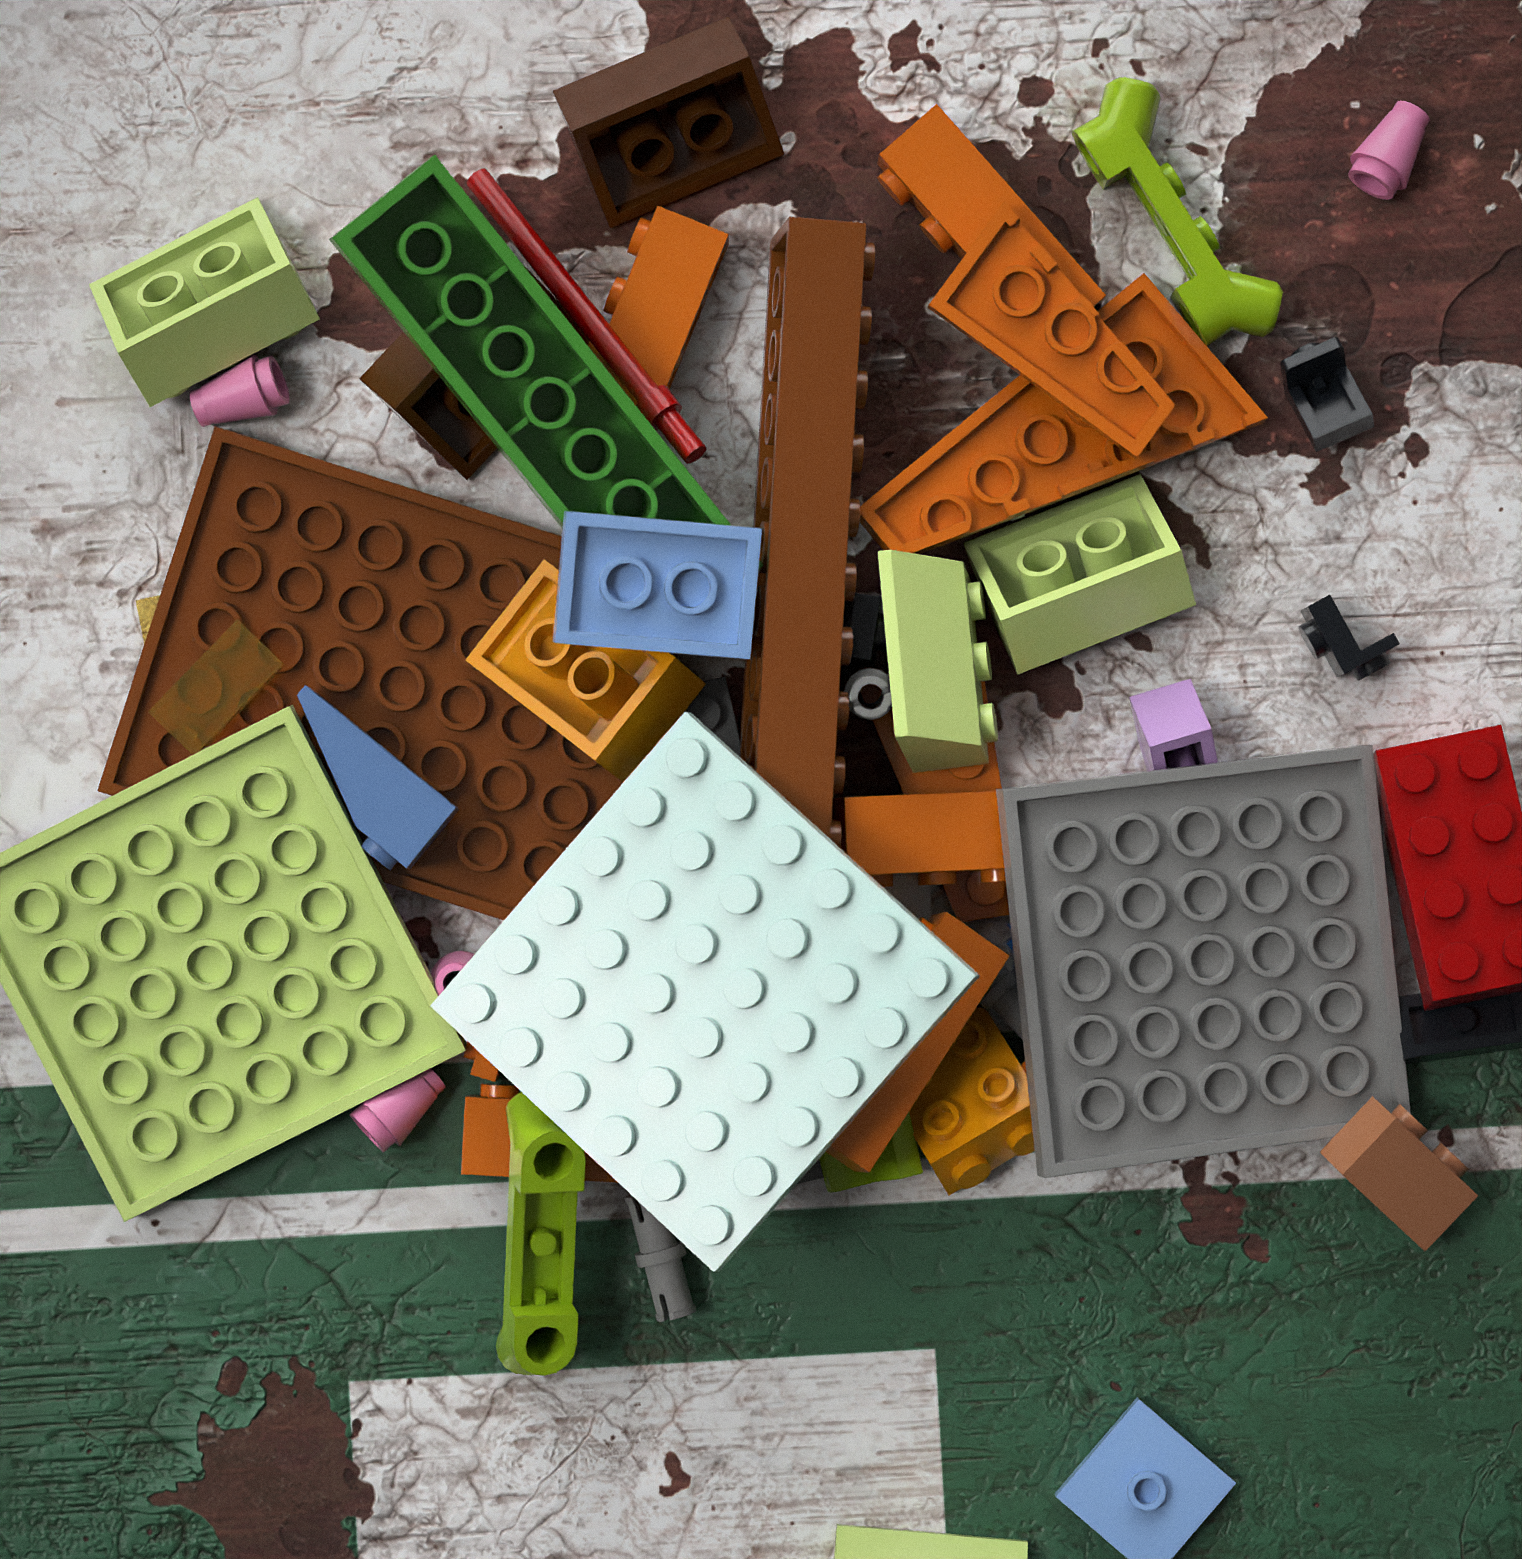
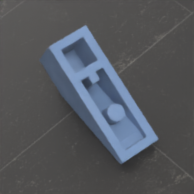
M305 685L297 694V697L355 826L368 836L363 842L362 848L389 870L397 862L411 869L460 809L312 688Z

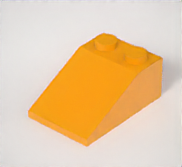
M544 559L466 658V661L624 783L676 723L706 683L668 652L554 643L553 632L559 570Z

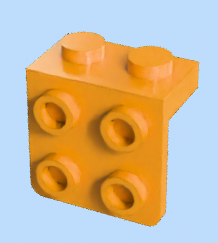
M976 1007L909 1111L914 1131L913 1136L948 1196L961 1188L968 1189L982 1183L990 1175L991 1170L1011 1158L1024 1156L1035 1151L1027 1074L989 1013L984 1008Z

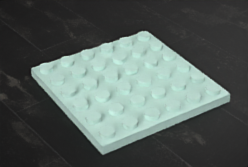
M685 711L430 1006L713 1272H717L726 1265L980 975L692 713Z

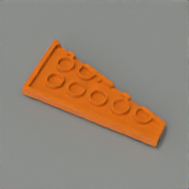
M1143 273L1098 310L1100 318L1120 341H1123L1176 405L1136 460L1019 375L860 506V524L883 550L891 549L921 554L1263 424L1268 417L1146 274Z

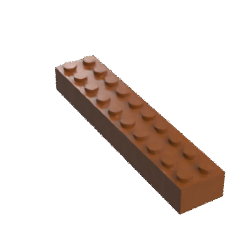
M789 216L770 240L753 527L762 529L759 560L763 566L758 570L750 659H745L739 757L841 848L840 821H832L833 795H842L845 781V759L843 756H835L837 730L845 731L849 714L848 692L839 691L840 667L849 666L853 647L852 628L843 627L844 601L852 602L854 599L857 578L856 564L847 562L848 537L857 536L860 523V500L858 498H850L852 473L861 472L864 456L863 434H854L855 410L864 409L867 398L868 374L866 370H858L859 345L868 344L871 332V307L862 306L863 281H871L873 277L875 244L865 242L866 223Z

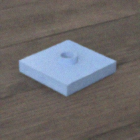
M1137 1397L1054 1495L1127 1559H1172L1233 1488L1236 1482Z

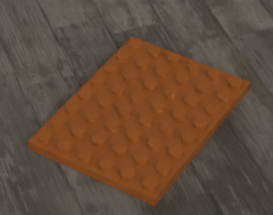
M214 426L97 791L113 796L260 720L293 705L350 815L297 697V694L306 685L460 809L411 869L397 862L389 870L371 856L383 882L505 920L623 784L622 781L466 661V658L544 559L559 570L562 536ZM670 653L675 658H678L679 653ZM356 827L362 841L364 842L368 838V836H366Z

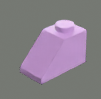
M1191 679L1129 697L1138 742L1147 771L1218 762L1212 729Z

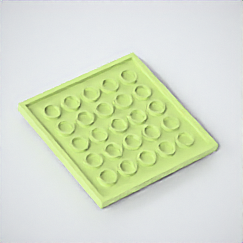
M293 705L0 853V983L124 1222L467 1050L463 1036L430 1006L438 997L433 977L370 854L362 848L363 841Z

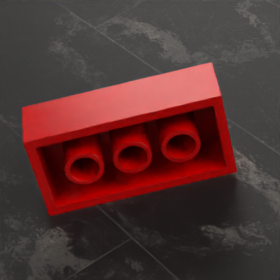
M1502 725L1376 750L1373 756L1380 820L1424 1010L1428 1011L1522 991V809Z

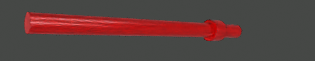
M483 168L474 172L468 178L467 186L637 400L636 407L655 430L662 432L686 464H691L701 458L707 448L681 416L682 405L666 385L658 386L488 170Z

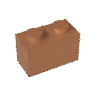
M1372 1096L1327 1143L1320 1153L1419 1247L1426 1251L1478 1197L1460 1179L1469 1169L1441 1142L1433 1151L1429 1150L1420 1141L1428 1130L1403 1106L1399 1104L1390 1113Z

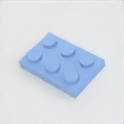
M564 511L553 642L750 659L762 529Z

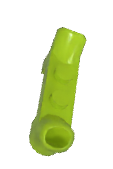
M1119 77L1107 83L1104 88L1098 116L1074 129L1072 136L1083 159L1103 190L1121 178H1126L1189 280L1175 288L1170 296L1179 313L1206 346L1231 330L1260 337L1271 333L1277 321L1283 294L1279 284L1275 281L1223 269L1214 254L1215 251L1220 249V245L1212 229L1201 216L1193 220L1180 198L1186 195V190L1177 173L1167 162L1159 166L1149 151L1161 99L1157 89L1148 82L1126 77Z
M519 1092L506 1106L510 1137L503 1325L497 1337L496 1350L498 1358L504 1367L511 1372L530 1376H545L557 1373L566 1367L573 1358L577 1346L578 1312L573 1306L578 1192L584 1191L586 1160L584 1150L524 1093Z

